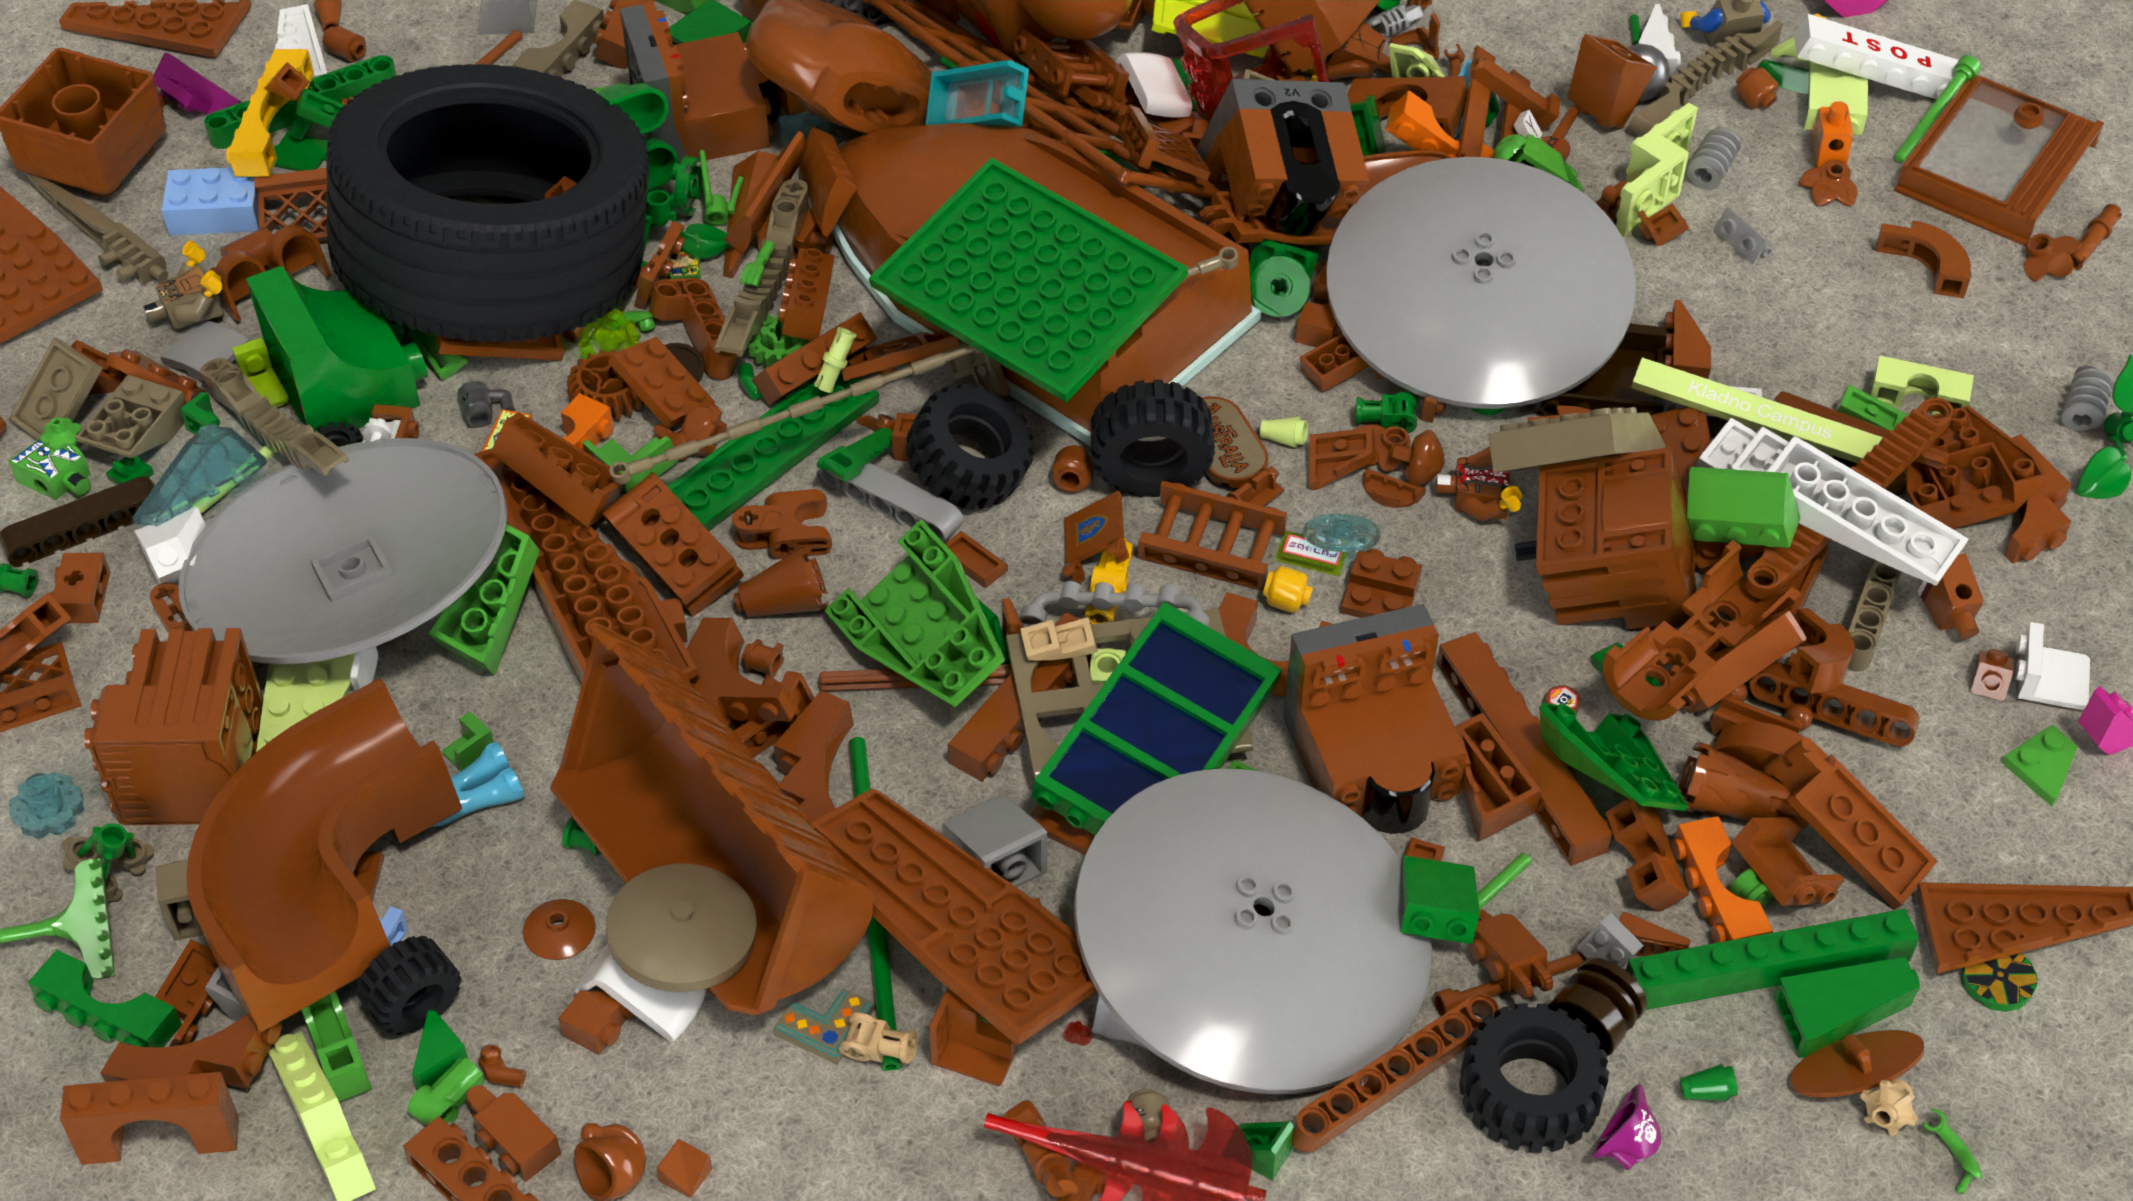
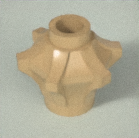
M1881 1080L1879 1088L1863 1090L1859 1097L1866 1103L1868 1114L1863 1118L1867 1124L1874 1122L1876 1125L1886 1128L1890 1136H1896L1898 1129L1906 1124L1915 1126L1919 1119L1912 1107V1100L1915 1098L1913 1090L1903 1080Z

